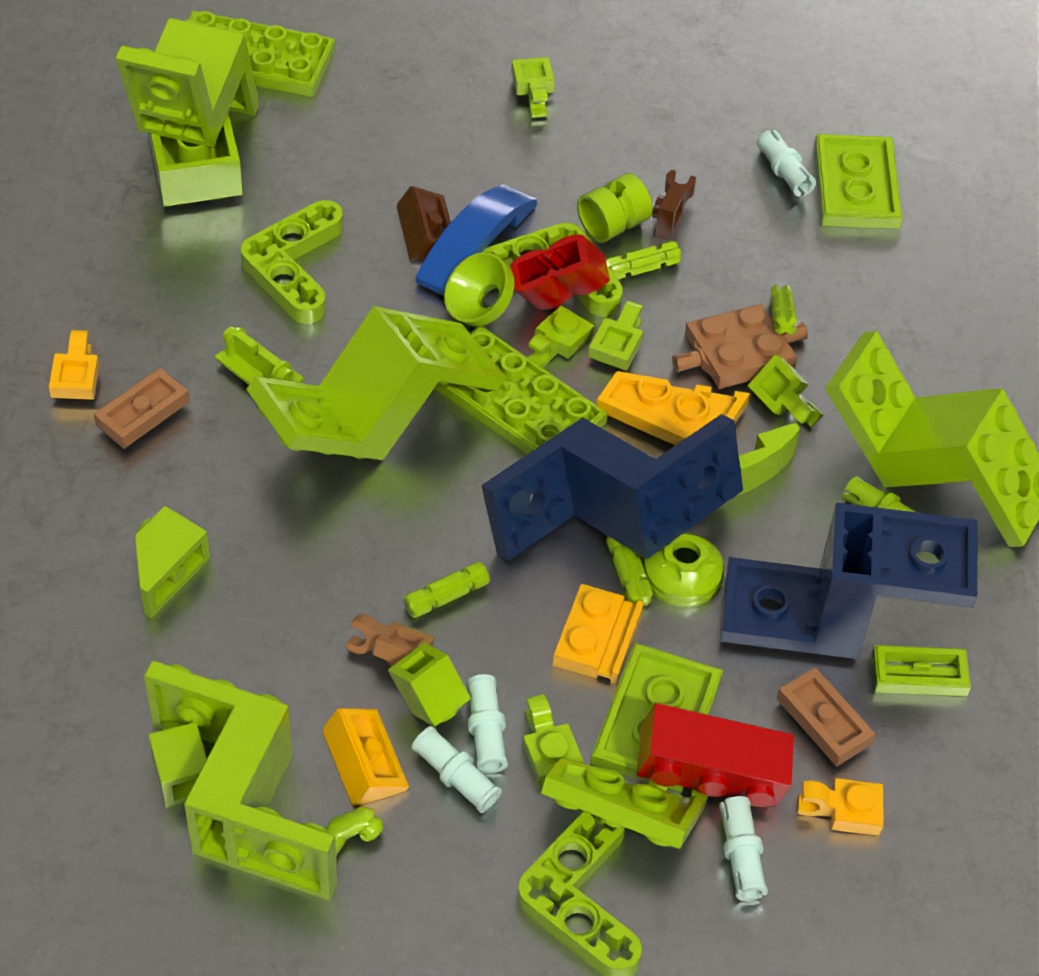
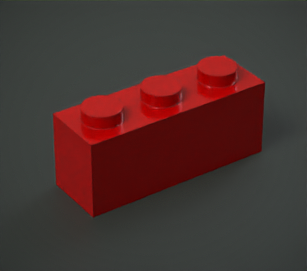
M655 703L641 727L637 776L652 779L654 783L662 786L679 785L697 789L702 794L712 797L723 795L747 797L750 799L751 805L756 807H776L792 786L794 734Z

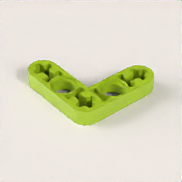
M330 200L314 202L248 237L241 244V260L244 270L297 322L312 324L321 320L326 313V299L323 288L294 260L341 234L343 230L342 208L339 204ZM289 233H297L303 236V238L295 242L282 239L283 236ZM280 274L290 275L294 278L291 282L285 284L276 283L272 280Z
M564 222L487 247L483 252L497 255L510 267V264L520 257V253L523 251L547 250L556 241L570 235L578 234L584 235L588 240L589 238L579 226ZM608 265L610 281L599 289L601 295H597V291L587 295H578L587 310L601 317L616 314L620 310L622 302V285Z
M583 811L524 872L519 880L517 901L520 909L528 917L603 976H633L640 966L642 955L640 939L634 932L578 890L620 846L624 839L625 827H612L611 831L606 828L602 829L595 836L593 846L589 839L594 834L595 821L601 825L604 822L600 817ZM566 850H576L583 854L586 862L580 868L569 869L559 862L558 857ZM532 887L538 891L544 887L549 888V899L543 895L539 896L536 900L531 897ZM554 904L559 908L556 916H553ZM582 913L592 920L593 927L586 933H574L567 928L565 924L566 918L571 914ZM602 930L605 931L604 942L598 939ZM622 947L628 950L626 959L622 957L617 958L615 961L609 959L610 948L614 951H618Z

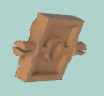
M762 303L687 322L685 336L692 345L693 351L673 355L672 365L676 373L696 367L701 368L712 377L718 389L748 382L755 378L775 354L783 357L795 369L797 356L788 343L807 339L808 329L804 322L796 324L797 331L794 334L789 335L785 332L779 335L774 330V322Z

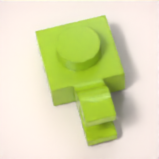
M549 57L512 59L511 72L517 95L529 96L532 118L547 117L545 101H548L547 93H554L555 78Z
M628 300L617 321L605 317L589 345L588 357L627 371L643 342L644 331L639 329L642 323L639 315L643 310V305Z
M561 305L536 327L535 336L531 339L528 346L535 351L528 358L542 368L556 354L569 359L593 337L594 325Z
M777 354L770 359L748 384L749 388L777 415L782 416L788 409L801 424L806 422L812 428L823 416V413L813 403L801 395L809 384L783 357Z
M545 694L527 698L526 704L529 710H526L524 714L532 733L523 736L522 746L539 786L544 784L547 774L560 758L585 763L569 724L554 726L551 709Z

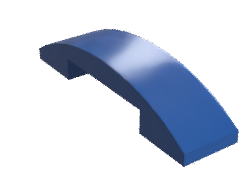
M498 185L476 197L454 218L436 241L415 277L416 283L444 296L449 276L461 261L471 255L483 252L508 224L516 228L537 206V199L506 185Z

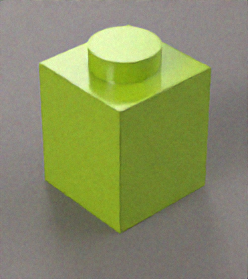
M425 642L388 669L411 714L433 727L455 716L458 709L471 699L448 654Z
M196 722L185 725L173 724L158 732L148 734L152 758L166 808L185 803L207 760Z

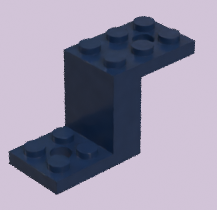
M720 414L655 459L582 417L481 485L496 553L509 561L575 515L643 558H650L743 491L735 421Z
M836 502L820 568L729 557L721 642L859 659L877 596L974 608L977 600L978 520ZM919 552H930L936 556L939 562L934 564L925 563L916 554ZM773 599L779 602L782 608L770 611L763 608L759 601Z

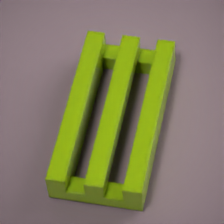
M874 645L873 677H876L874 684L875 693L968 697L971 686L966 649ZM885 662L914 663V664H913V666H906V665H886ZM932 664L957 665V668L932 667Z

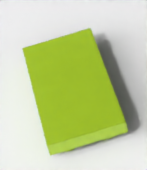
M192 11L188 19L196 21L201 25L219 29L229 28L238 33L245 34L256 86L314 97L336 49L334 38L321 36L314 32L305 33L285 29L279 25L269 26L249 22L243 18L234 19L214 15L208 11Z
M478 326L470 334L506 377L497 391L483 388L474 390L465 385L453 383L444 385L439 382L435 386L437 391L526 454H529L582 417L600 428L607 423V412L483 326Z

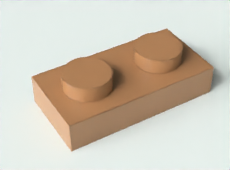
M158 368L94 413L95 425L125 449L189 403V390L162 368Z
M816 667L779 688L777 700L836 767L874 743L876 733Z

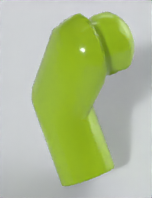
M359 807L334 817L325 829L329 834L335 835L336 856L346 841L354 835L359 834L361 839L367 842L374 840L381 833L383 822L374 815L375 810L368 807Z

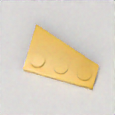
M617 371L597 398L596 406L607 412L608 416L676 446L720 414L733 419L736 423L748 405L750 393L735 391L734 396L711 393L712 387L696 384L695 390L671 386L667 379Z

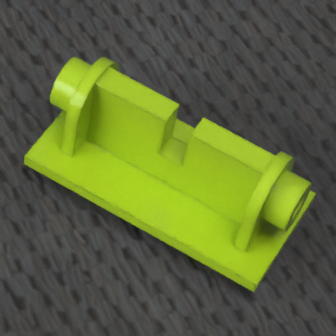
M230 326L223 333L226 348L214 357L248 385L255 376L298 383L304 381V377L292 369L288 361L280 360L248 336L244 328Z

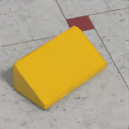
M338 708L324 725L323 734L351 804L353 806L364 805L405 792L409 785L378 710Z

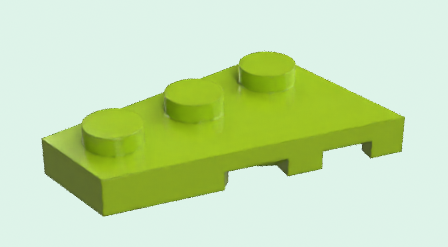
M562 758L547 774L541 794L553 798L560 806L573 810L581 809L600 817L609 826L616 828L626 827L646 835L647 839L654 844L666 847L673 846L678 849L682 847L702 814L708 798L707 795L696 790H692L690 798L667 793V786L658 785L650 779L648 784L633 785L625 783L623 776L617 771Z

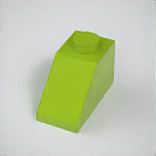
M164 506L153 518H147L135 534L144 614L151 619L211 558L207 531L167 506Z

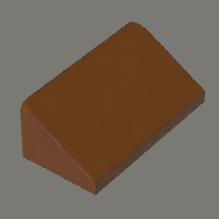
M410 186L398 202L397 211L409 259L411 261H424L436 241L451 223L443 195Z

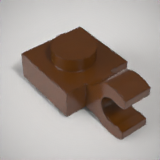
M670 170L667 173L665 182L666 194L665 196L659 195L657 197L652 212V218L657 219L655 236L671 240L683 216L684 206L687 200L694 194L696 183L695 176H690L689 181L685 184L675 182V170Z

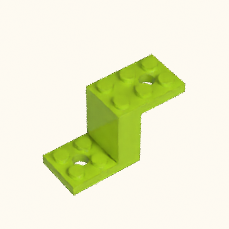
M169 18L155 52L148 48H132L121 45L115 58L138 131L214 148L228 111L255 116L259 108L260 102L245 34L238 33L235 30L205 26L193 20L183 21Z
M373 306L319 386L255 376L246 390L256 402L260 414L269 420L279 434L280 442L287 448L294 451L321 452L326 455H346L357 459L384 460L438 382L444 385L449 383L465 385L474 390L483 388L497 391L506 377L462 323Z
M878 331L863 332L826 385L825 390L884 488L971 481L1009 547L1024 546L1039 521V452L1004 389L995 388L915 397L910 385L905 380Z
M152 660L144 674L153 728L162 730L173 724L185 725L196 722L202 743L213 747L184 803L192 853L330 901L338 885L335 835L329 834L325 828L314 823L300 824L282 818L276 811L268 808L293 757L289 705L282 703L279 699L269 694L257 695L238 689L235 685L223 679L211 680L193 674L181 665H165Z

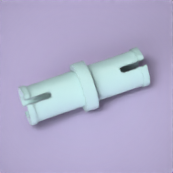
M770 130L764 132L757 141V147L771 162V169L774 174L779 178H783L796 196L800 197L801 193L803 196L811 193L816 186V179L801 163L802 158L795 149L789 148L776 130H772V133Z
M481 674L473 676L466 681V687L471 697L469 700L471 716L468 718L467 724L468 731L474 735L477 768L482 773L491 774L501 772L508 767L502 733L506 728L505 715L499 712L495 677Z
M434 727L426 728L414 740L412 750L420 754L441 774L440 781L447 787L454 786L477 807L476 809L480 813L486 812L499 799L502 789L495 786L473 765L474 759L466 751L460 753Z
M736 796L727 798L725 802L719 804L727 840L723 845V851L726 859L731 861L736 898L750 901L762 898V895L768 893L760 854L763 853L764 848L761 838L756 836L750 799Z

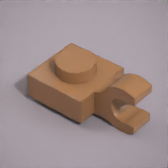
M358 614L352 620L351 627L363 631L366 639L353 635L347 641L345 647L356 654H364L374 649L372 655L386 660L389 665L393 666L424 642L433 646L435 637L394 621L389 626L377 622L369 615Z

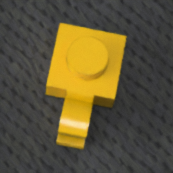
M71 330L68 354H54L49 382L51 398L94 400L100 365L98 355H91L92 346L88 344V330Z
M835 778L831 789H829L827 785L818 781H803L802 794H798L797 813L804 816L831 817V830L880 836L884 827L883 784Z

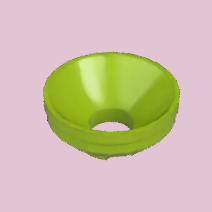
M481 252L467 257L453 270L447 281L444 293L447 311L453 318L468 326L477 327L491 323L506 311L512 299L515 286L512 270L504 260L493 253ZM498 288L499 296L497 301L491 307L484 308L483 302L486 294L492 289Z
M683 533L650 558H644L643 562L647 575L644 579L649 581L653 595L667 604L678 607H693L710 601L717 595L724 580V561L719 550L709 540L692 533ZM679 548H690L698 554L699 559L693 563H682L674 557L673 552Z

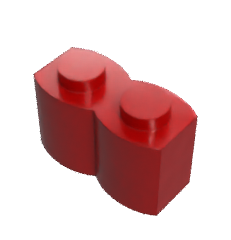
M577 234L564 237L552 244L547 250L527 252L510 264L514 276V290L539 310L560 306L573 295L593 293L610 281L605 255L584 235Z

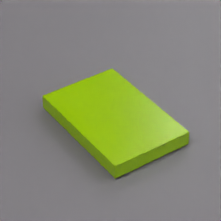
M816 134L814 147L822 226L900 229L903 217L893 137Z
M634 642L592 752L590 764L648 782V778L637 776L641 727L653 705L658 703L709 715L722 679L723 670ZM667 786V789L682 793L684 786Z

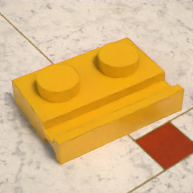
M581 584L554 652L552 666L596 679L598 675L610 679V683L617 685L643 613L644 602L638 600L636 604L624 600L625 596Z

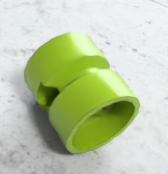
M624 173L607 182L604 187H597L581 195L577 200V212L582 226L588 235L599 243L607 242L622 234L625 229L633 228L645 222L652 216L653 211L652 200L647 188L632 173Z

